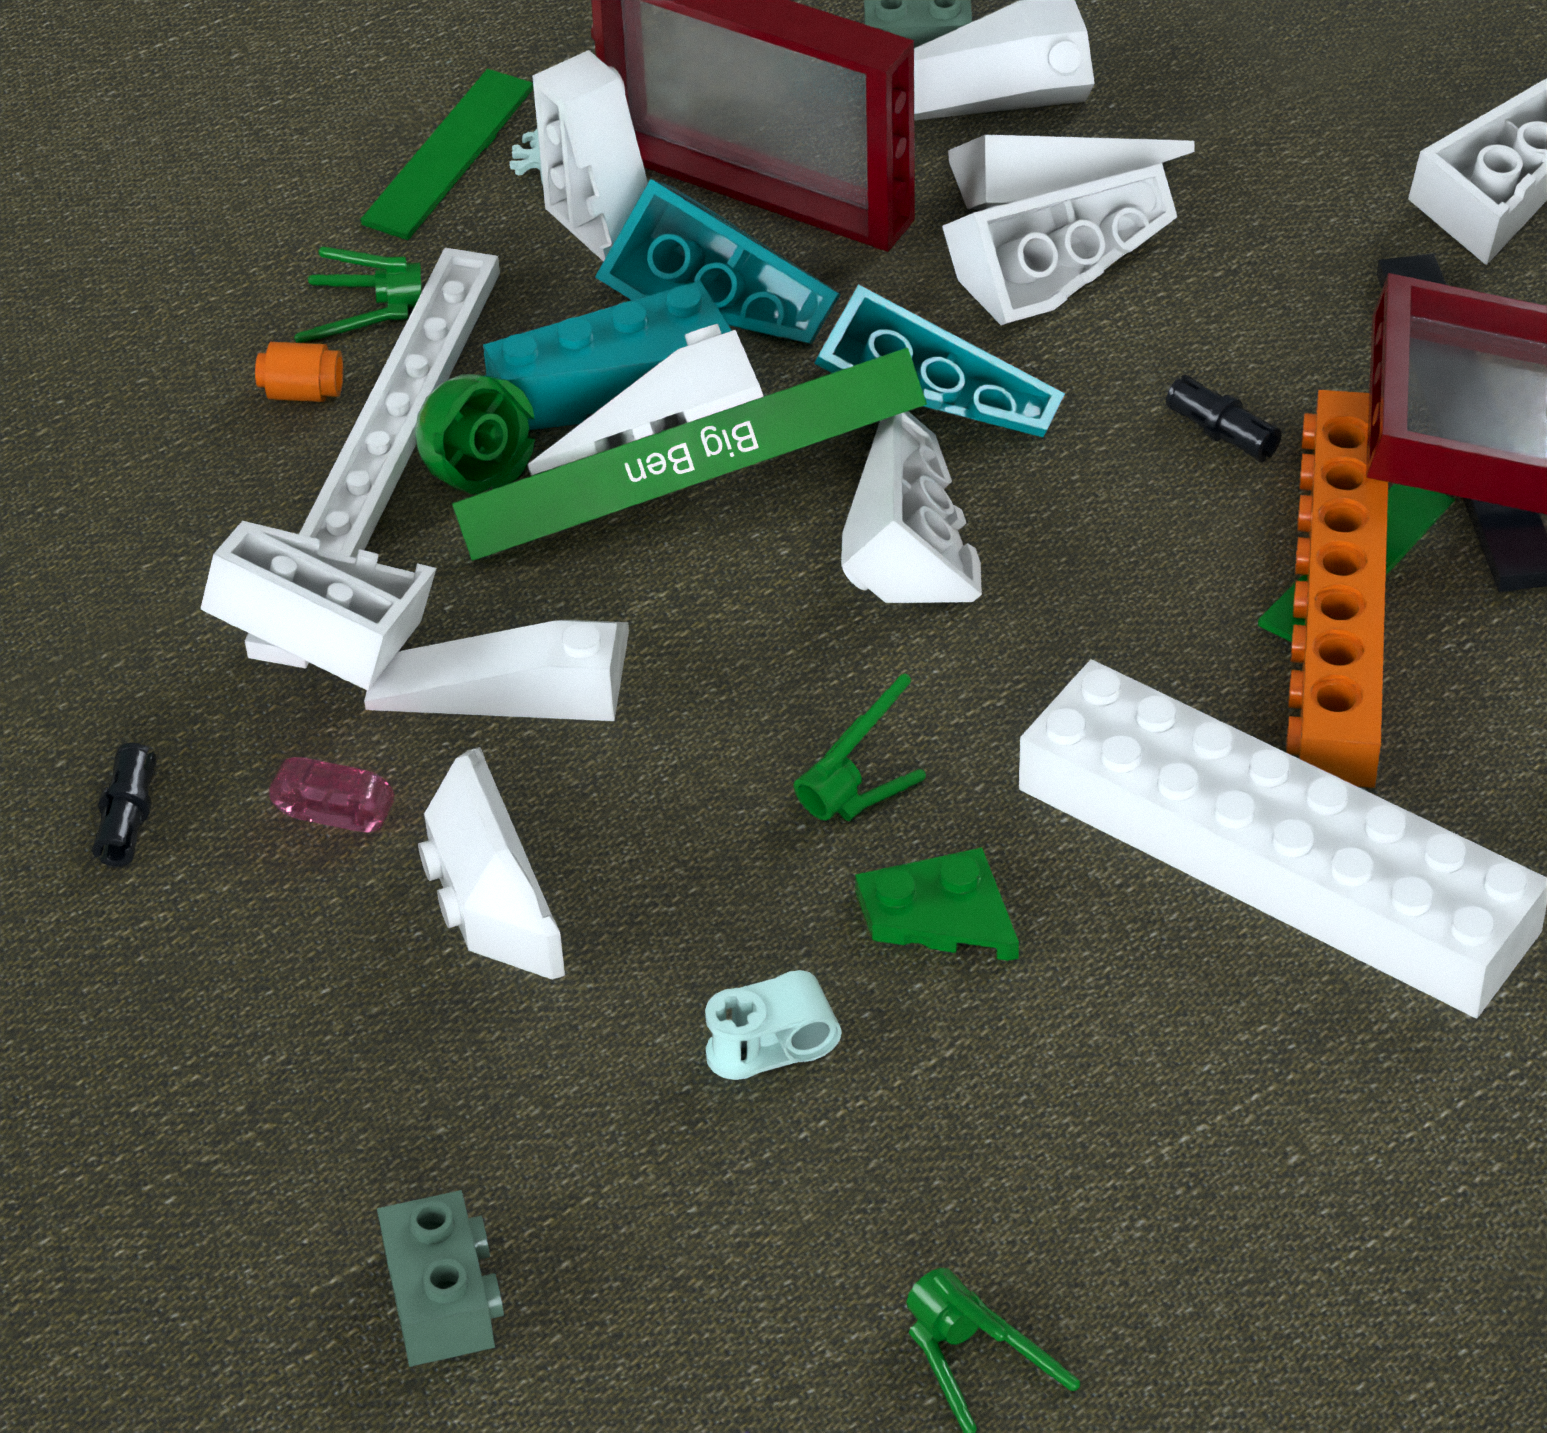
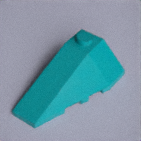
M650 179L595 278L630 300H636L677 286L701 281L729 326L810 344L814 342L841 295L714 211L673 186Z
M859 284L814 363L816 366L834 373L908 347L927 405L922 407L1039 437H1044L1065 393Z

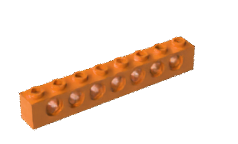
M1318 390L1316 414L1304 413L1302 449H1311L1313 454H1302L1299 490H1311V496L1300 495L1297 531L1309 532V538L1298 537L1295 574L1307 575V581L1296 580L1293 618H1304L1305 625H1293L1291 662L1303 663L1302 671L1291 670L1288 708L1300 709V717L1289 716L1286 753L1296 755L1299 759L1357 787L1375 788L1381 748L1388 482L1366 478L1369 393Z

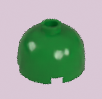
M462 374L441 383L426 397L417 415L415 437L418 452L432 475L456 490L468 494L478 495L490 487L495 489L513 483L523 473L533 453L535 439L528 437V418L535 420L533 407L523 390L505 379L475 374Z

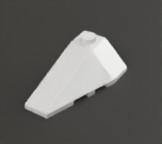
M1162 163L974 212L945 224L942 228L958 281L1000 325L1055 310L1067 301L1070 295L1104 273V270L1126 253L1132 252L1176 219L1177 214Z
M714 324L685 334L688 346L673 352L529 462L527 467L530 475L553 469L763 397L758 380L736 330L721 334L719 325Z
M909 411L880 420L842 532L841 566L847 578L861 590H871L885 603L974 602L982 595L981 562L976 548L968 543L963 546L958 530L966 524L962 509L953 505L951 499L944 491L952 480L937 437Z

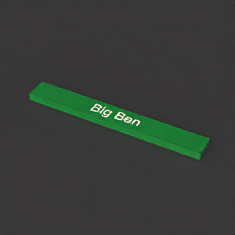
M907 347L452 503V507L471 561L907 412L927 405Z

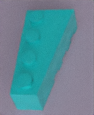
M696 281L483 344L486 376L505 379L523 390L533 407L535 420L528 418L529 430L580 424L586 419L587 414L595 413L673 352L688 346L685 334L714 324L719 325L721 334L732 330L702 282Z

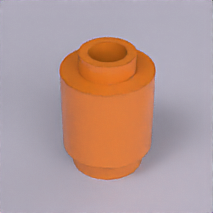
M270 342L266 353H258L256 358V385L259 388H265L266 396L269 400L325 402L327 397H339L343 384L342 353L339 350H329L327 344Z

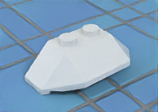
M481 748L468 750L455 759L425 811L428 841L418 843L421 861L428 880L440 879L443 889L437 890V895L445 923L448 928L459 925L469 951L552 980L565 976L560 931L552 917Z

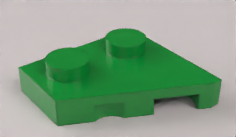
M982 847L855 874V892L873 941L898 945L918 943L932 950L956 953L958 943L997 948V959L1011 961L1019 959V941Z

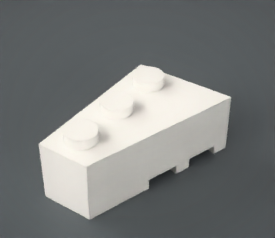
M587 50L532 77L545 209L604 262L648 182L625 96L624 82L614 67L607 66L591 51Z
M242 521L213 554L201 610L368 691L421 623L437 568L417 563L414 573L378 564L379 554L359 549L357 558L320 550V539Z

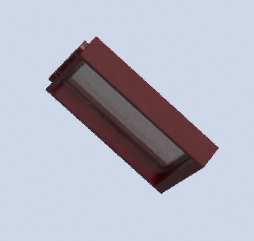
M591 0L593 17L591 37L595 41L596 57L607 66L614 67L624 82L625 96L644 168L886 252L890 251L915 221L914 40L791 0Z
M1388 273L1372 316L1366 478L1547 515V305Z

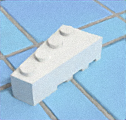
M1547 78L1423 149L1419 154L1408 200L1485 265L1498 254L1547 201Z

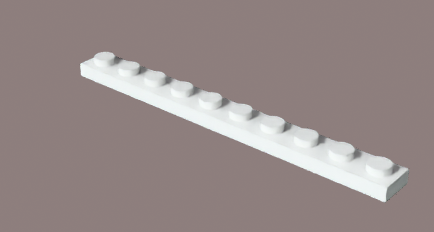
M444 248L299 535L320 539V550L357 558L359 549L365 550L417 444L415 437L417 415L426 397L437 386L448 380L500 274L498 256ZM248 633L245 639L248 658L300 668H307L309 664L308 661Z

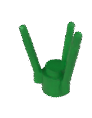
M320 247L318 250L320 257L379 269H375V275L312 274L308 277L310 285L376 287V303H388V307L298 332L295 334L294 340L296 343H305L387 320L408 319V308L415 307L422 293L420 262L406 263V257H384L346 249Z
M901 674L864 715L858 716L824 757L794 781V791L797 798L814 817L827 821L838 812L846 821H851L866 807L925 780L926 772L923 769H917L858 795L857 787L862 783V777L855 764L847 758V755L910 684L911 677L908 674Z
M940 1267L922 1276L909 1292L906 1301L907 1308L917 1319V1322L910 1328L909 1335L923 1349L963 1433H976L977 1426L938 1344L940 1341H947L951 1345H957L968 1340L980 1328L996 1341L1007 1342L1068 1390L1077 1391L1080 1388V1380L989 1309L975 1292L970 1291L949 1268Z

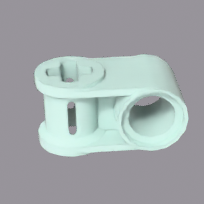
M802 970L789 971L774 979L740 988L725 989L716 993L708 1001L705 1009L706 1024L712 1032V1037L708 1040L706 1046L707 1064L717 1075L732 1080L747 1079L758 1073L797 1062L814 1061L832 1051L840 1041L842 1034L840 1025L816 977L810 972ZM729 1008H732V1020H726V1011ZM741 1048H746V1058L744 1060H741Z

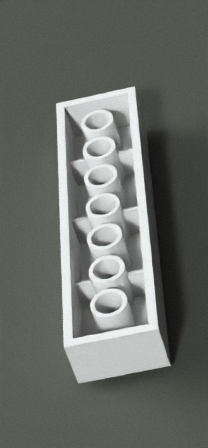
M1092 659L1089 660L1020 737L1019 790L1476 1019L1542 932L1547 906V877Z

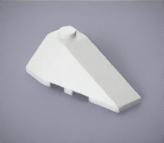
M1019 0L914 48V120L1086 102L1095 84L1088 33L1075 0Z
M983 135L948 150L949 164L967 209L986 210L1164 163L1194 152V141Z
M556 620L398 651L366 692L364 700L365 709L614 721L629 625L628 622Z

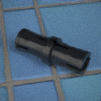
M1184 374L1181 379L1177 378L1167 393L1166 406L1169 409L1198 423L1199 426L1204 428V433L1209 438L1215 441L1223 439L1240 448L1259 462H1265L1266 456L1270 458L1280 444L1282 437L1280 428L1249 413V411L1243 408L1241 400L1228 394L1222 396L1215 393L1189 375Z
M126 743L117 749L111 782L101 792L98 803L101 821L92 846V853L97 858L103 852L100 860L103 864L121 867L128 865L134 858L141 822L147 820L152 805L148 789L157 763V756L154 751L147 755L149 747L146 745Z

